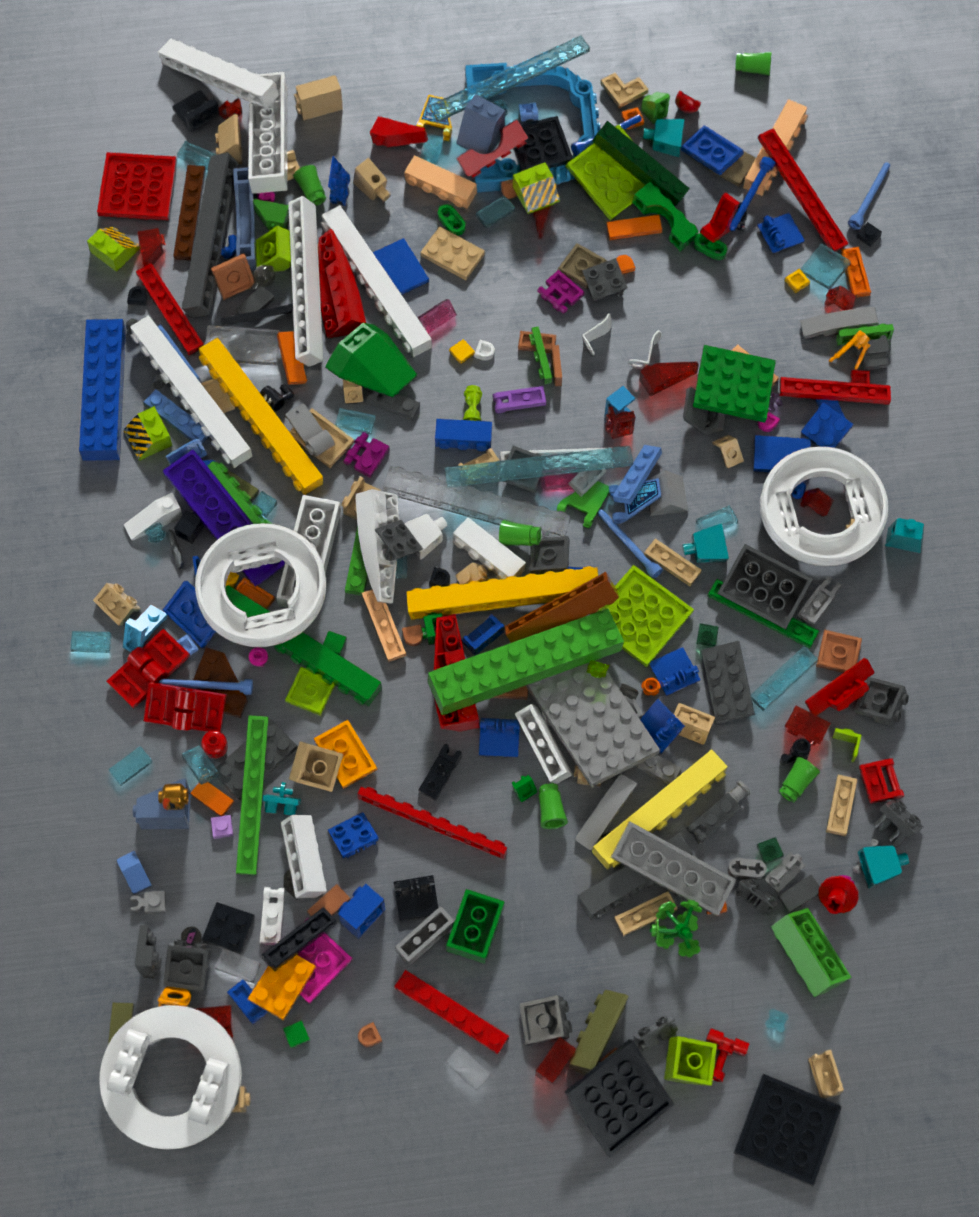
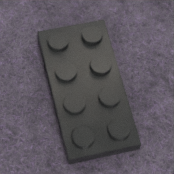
M735 641L701 650L716 723L720 724L755 715L740 642Z
M271 719L268 721L264 778L298 748ZM246 741L212 771L238 800L242 799Z

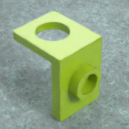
M835 728L832 738L855 744L851 762H854L858 754L862 735L854 733L851 729L842 730Z

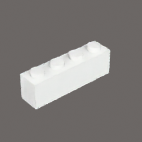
M467 518L453 532L454 544L460 549H465L473 560L480 561L487 571L494 572L499 580L510 576L519 577L525 571V561L470 518Z
M530 704L516 712L515 715L549 781L558 784L572 776L573 773L539 708Z
M291 815L281 822L295 897L317 898L327 892L312 816Z

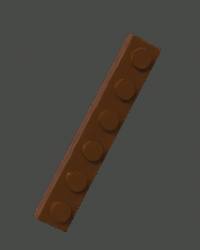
M187 165L173 254L174 259L191 260L206 172L205 166Z

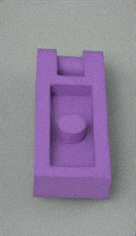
M543 386L497 392L492 395L493 401L496 403L494 407L495 412L498 414L510 410L546 406Z

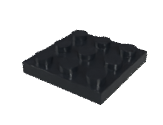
M558 116L521 125L528 139L525 140L526 144L518 149L516 147L513 148L521 172L544 162L548 168L565 165L573 159Z

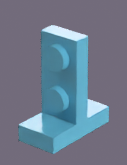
M150 605L136 621L129 618L125 622L123 648L132 652L137 647H144V642L166 620L167 614Z

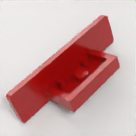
M863 658L808 698L805 704L811 715L816 717L828 707L840 712L870 690L867 683L864 682L874 674L868 659Z

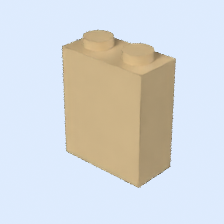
M336 75L296 86V94H294L297 114H301L303 121L343 110L341 88Z

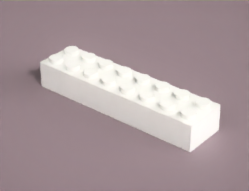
M285 73L259 74L261 77L275 82L279 95L267 109L249 102L248 179L252 194L287 191V82Z

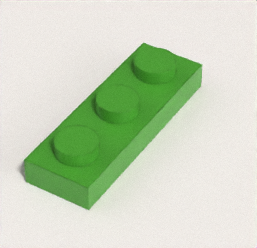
M879 324L871 327L861 326L854 329L844 328L839 330L836 341L838 346L846 345L859 330L864 332L870 340L879 339L882 335H886L887 340H889L894 332L893 324Z
M539 326L533 327L529 339L531 345H535L536 351L533 353L535 362L540 364L538 369L539 377L544 379L545 384L552 383V375Z

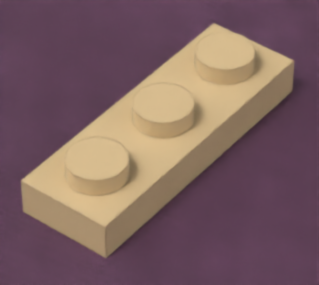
M654 539L644 552L647 558L656 564L658 563L663 569L688 586H691L701 574L702 570L657 539Z
M837 775L826 832L844 837L847 835L857 779Z
M669 891L615 916L614 920L623 937L655 922L657 919L656 914L659 912L658 909L662 904L669 901L675 903Z

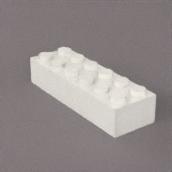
M303 495L294 531L307 539L316 549L326 574L341 514L340 502ZM285 562L276 599L278 607L288 608L287 602L292 597L296 587V576L292 568Z

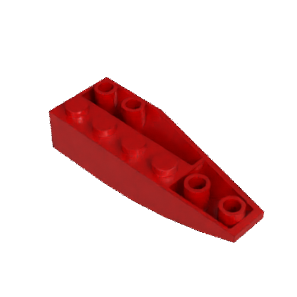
M329 229L318 238L321 314L327 338L349 335L362 323H366L350 264L334 231Z
M455 614L436 618L434 670L465 659ZM435 701L441 729L462 732L479 728L476 704L441 715Z

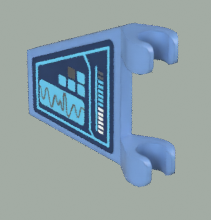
M659 478L645 481L631 504L624 503L625 512H615L612 514L616 524L629 520L662 497ZM619 485L609 486V492L612 497Z

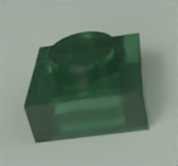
M700 623L696 644L715 647L719 627Z
M776 837L757 844L758 851L765 864L784 856Z

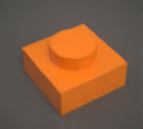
M638 107L623 111L621 114L623 121L636 115H640L642 118L640 122L628 127L627 130L644 125V119Z

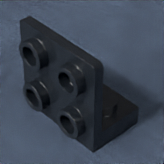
M201 90L172 106L174 112L191 132L220 115L218 102L215 98L209 100Z

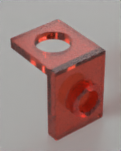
M237 97L232 103L228 100L219 107V116L225 120L234 114H237L239 117L243 113L240 99Z

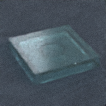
M821 243L800 270L805 276L830 290L849 267L851 261Z

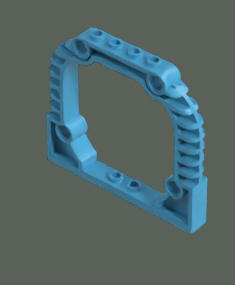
M507 63L465 65L468 103L475 94L486 99L493 93L502 95L510 87L558 86L569 92L571 103L579 108L582 136L578 141L585 142L595 137L600 130V122L596 120V118H599L598 108H595L597 94L593 93L592 83L588 80H581L578 74L576 76L567 67L564 68L559 66V64L550 65L548 63L543 65H513L511 67H507ZM505 158L501 161L495 159L496 163L489 168L483 167L480 169L481 173L474 177L477 184V192L501 191V182L511 180L514 174L521 172L519 165L511 158ZM566 164L549 168L556 184L570 182V180L575 178L566 168Z

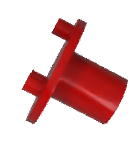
M842 876L826 878L818 890L821 903L832 914L851 911L859 900V892L855 884Z

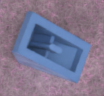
M135 850L116 859L133 895L152 886Z

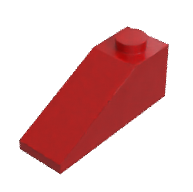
M380 116L377 117L370 130L372 142L378 146L394 147L428 141L425 128Z

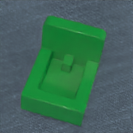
M430 613L427 616H423L425 627H422L423 638H427L428 645L435 644L433 626H436V618L443 616L442 613Z

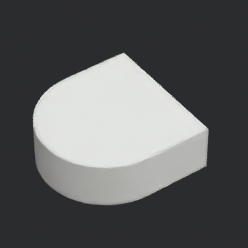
M479 340L474 358L484 361L492 359L495 354L493 344Z

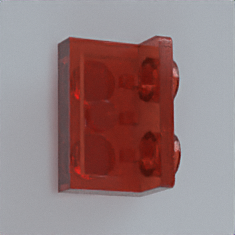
M796 705L784 727L788 728V733L796 737L800 734L806 737L805 739L811 745L815 746L816 743L821 744L831 722Z

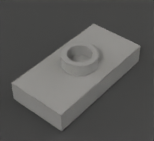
M594 458L568 484L582 497L607 471Z

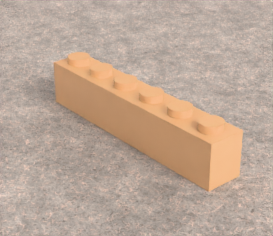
M789 99L773 126L788 151L791 150L794 144L792 140L794 137L797 138L801 131V124L804 125L808 118L806 114L807 107ZM763 146L745 177L744 189L749 190L760 171L759 164L762 158L769 157ZM776 166L773 167L772 171L766 173L756 194L763 196L765 190L769 191L773 182L771 181L772 177L776 178L779 172Z

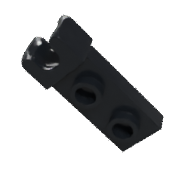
M448 744L443 745L437 759L418 790L435 801L463 755L458 750L455 755L449 756Z

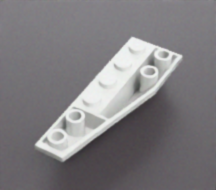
M371 489L355 494L360 548L369 582L377 602L391 604L394 598L397 560L396 558L394 561L385 559V553L388 548L375 532V529L400 520L398 497L396 494Z

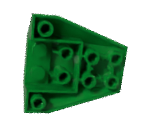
M362 323L339 342L325 365L326 369L341 379L390 397H394L417 377V373L389 335L376 325Z

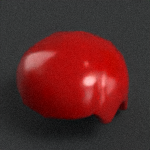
M679 91L675 97L677 108L684 113L691 114L700 108V101L693 99L682 91Z

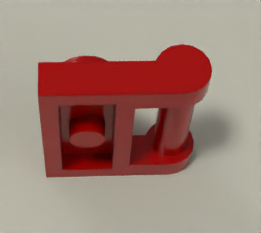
M892 758L859 766L870 804L900 799L905 796L903 790L900 789ZM881 768H886L893 790L891 792L888 791Z

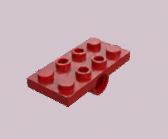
M163 628L144 647L135 648L129 654L127 662L106 682L134 709L147 697L149 682L158 683L161 679H167L190 657V654Z
M149 682L144 721L169 725L177 730L194 729L206 732L214 730L222 732L227 694Z

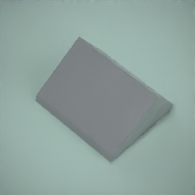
M664 471L648 479L659 478L662 496L649 505L651 516L688 512L682 476Z

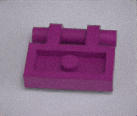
M559 270L546 280L547 289L541 286L537 290L543 300L549 301L556 311H560L563 314L568 310L564 306L566 302L573 306L584 296V291ZM554 292L560 296L558 300L552 295Z
M362 432L360 437L358 436L355 439L352 449L347 451L343 462L346 465H350L352 461L356 462L354 470L371 478L390 450V447L375 438L370 443L366 442L369 435ZM361 448L365 451L362 456L357 455Z

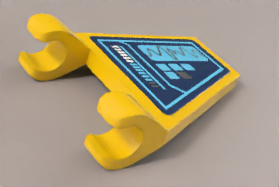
M428 95L416 126L425 128V125L443 128V140L450 141L452 125L445 98Z

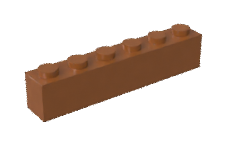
M604 572L505 626L506 636L512 643L583 618L588 614H594L601 607L611 605L619 598L617 589L608 574Z

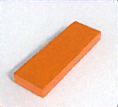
M659 215L610 221L606 224L609 240L662 233Z
M859 247L841 249L840 253L852 298L870 296L871 290Z
M294 331L278 332L277 339L288 385L305 384L307 378L304 365L295 359Z

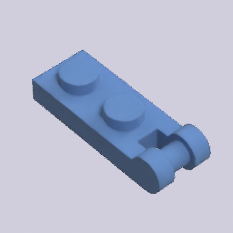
M536 103L519 104L521 122L531 119L533 121L539 120Z

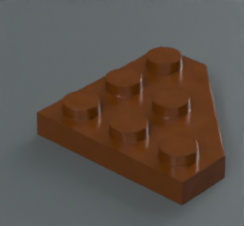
M206 647L193 680L239 683L225 654ZM191 688L227 694L224 714L242 718L248 700L246 695L240 692V690Z

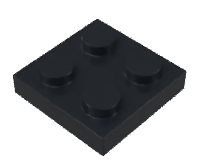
M216 902L202 941L241 954L255 915Z

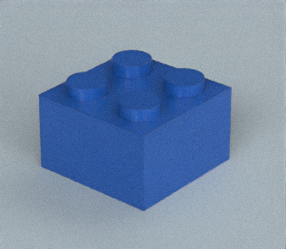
M367 884L363 887L359 886L354 891L353 898L349 902H344L339 908L340 912L338 913L340 924L357 939L386 910L384 899Z

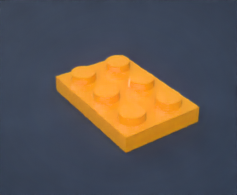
M349 720L314 738L317 746L343 754L337 774V780L343 789L377 770V766Z
M298 955L275 972L268 965L248 1000L284 1021L316 966Z

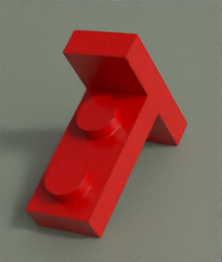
M724 193L711 221L702 227L700 233L713 243L729 233V226L740 202L728 193Z

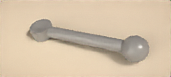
M872 839L870 847L878 846V840ZM860 862L857 866L853 867V872L855 874H858L861 871Z

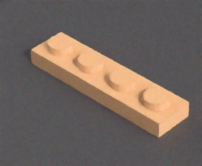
M372 589L363 592L362 597L388 662L405 657L404 646L387 604L377 602Z

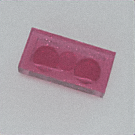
M445 299L417 318L429 334L457 314L450 300Z
M577 469L543 472L540 478L542 492L573 489L568 483L578 474Z

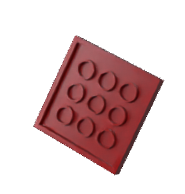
M106 152L97 208L98 216L169 220L177 157Z

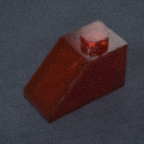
M159 228L138 231L144 267L151 263L154 265L164 253L162 246L166 245L164 234L160 235Z

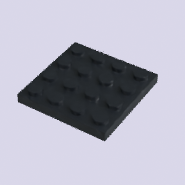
M631 1039L627 1040L564 1091L609 1157L614 1155L674 1105Z
M763 1074L734 1154L813 1187L842 1106Z

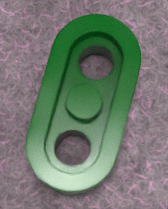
M448 204L438 208V219L444 227L457 236L462 235L465 232L466 223L455 208Z
M701 233L695 236L694 247L696 250L714 260H722L726 257L727 246L720 240L713 243Z

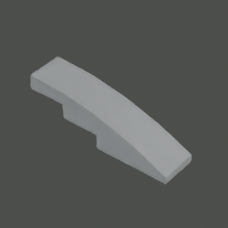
M875 307L838 311L801 320L805 339L822 334L824 337L838 333L839 330L844 328L854 329L861 326L871 327L879 324Z
M620 773L574 840L592 851L593 846L597 844L613 819L617 817L638 783Z

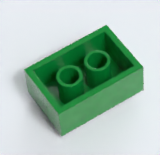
M466 889L446 945V951L485 964L504 910L505 901Z

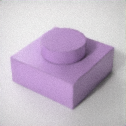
M231 815L211 818L214 839L234 836Z

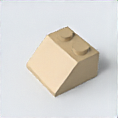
M234 114L218 126V133H215L216 144H219V148H216V155L229 152L238 164H242L241 132L238 115Z
M300 741L289 780L332 792L343 754Z

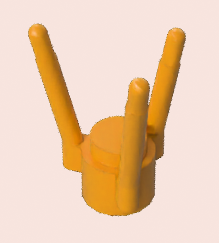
M859 330L845 346L829 359V362L839 358L852 345L859 350L862 347L863 350L854 367L857 370L867 349L871 346L868 343L870 338Z

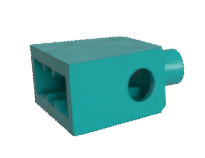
M684 119L656 120L655 129L644 128L643 139L653 140L652 149L654 151L679 157Z
M897 518L888 528L885 546L921 553L924 524L914 519Z
M722 524L695 532L691 536L692 543L682 544L684 556L695 554L697 563H724L729 559Z
M894 846L863 847L857 852L868 889L897 877L902 873L901 866L909 864L907 853L897 854Z

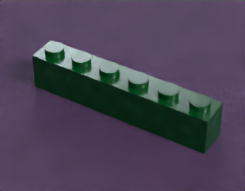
M608 120L593 138L592 142L646 185L651 182L657 186L665 198L671 200L674 207L689 191L690 188Z

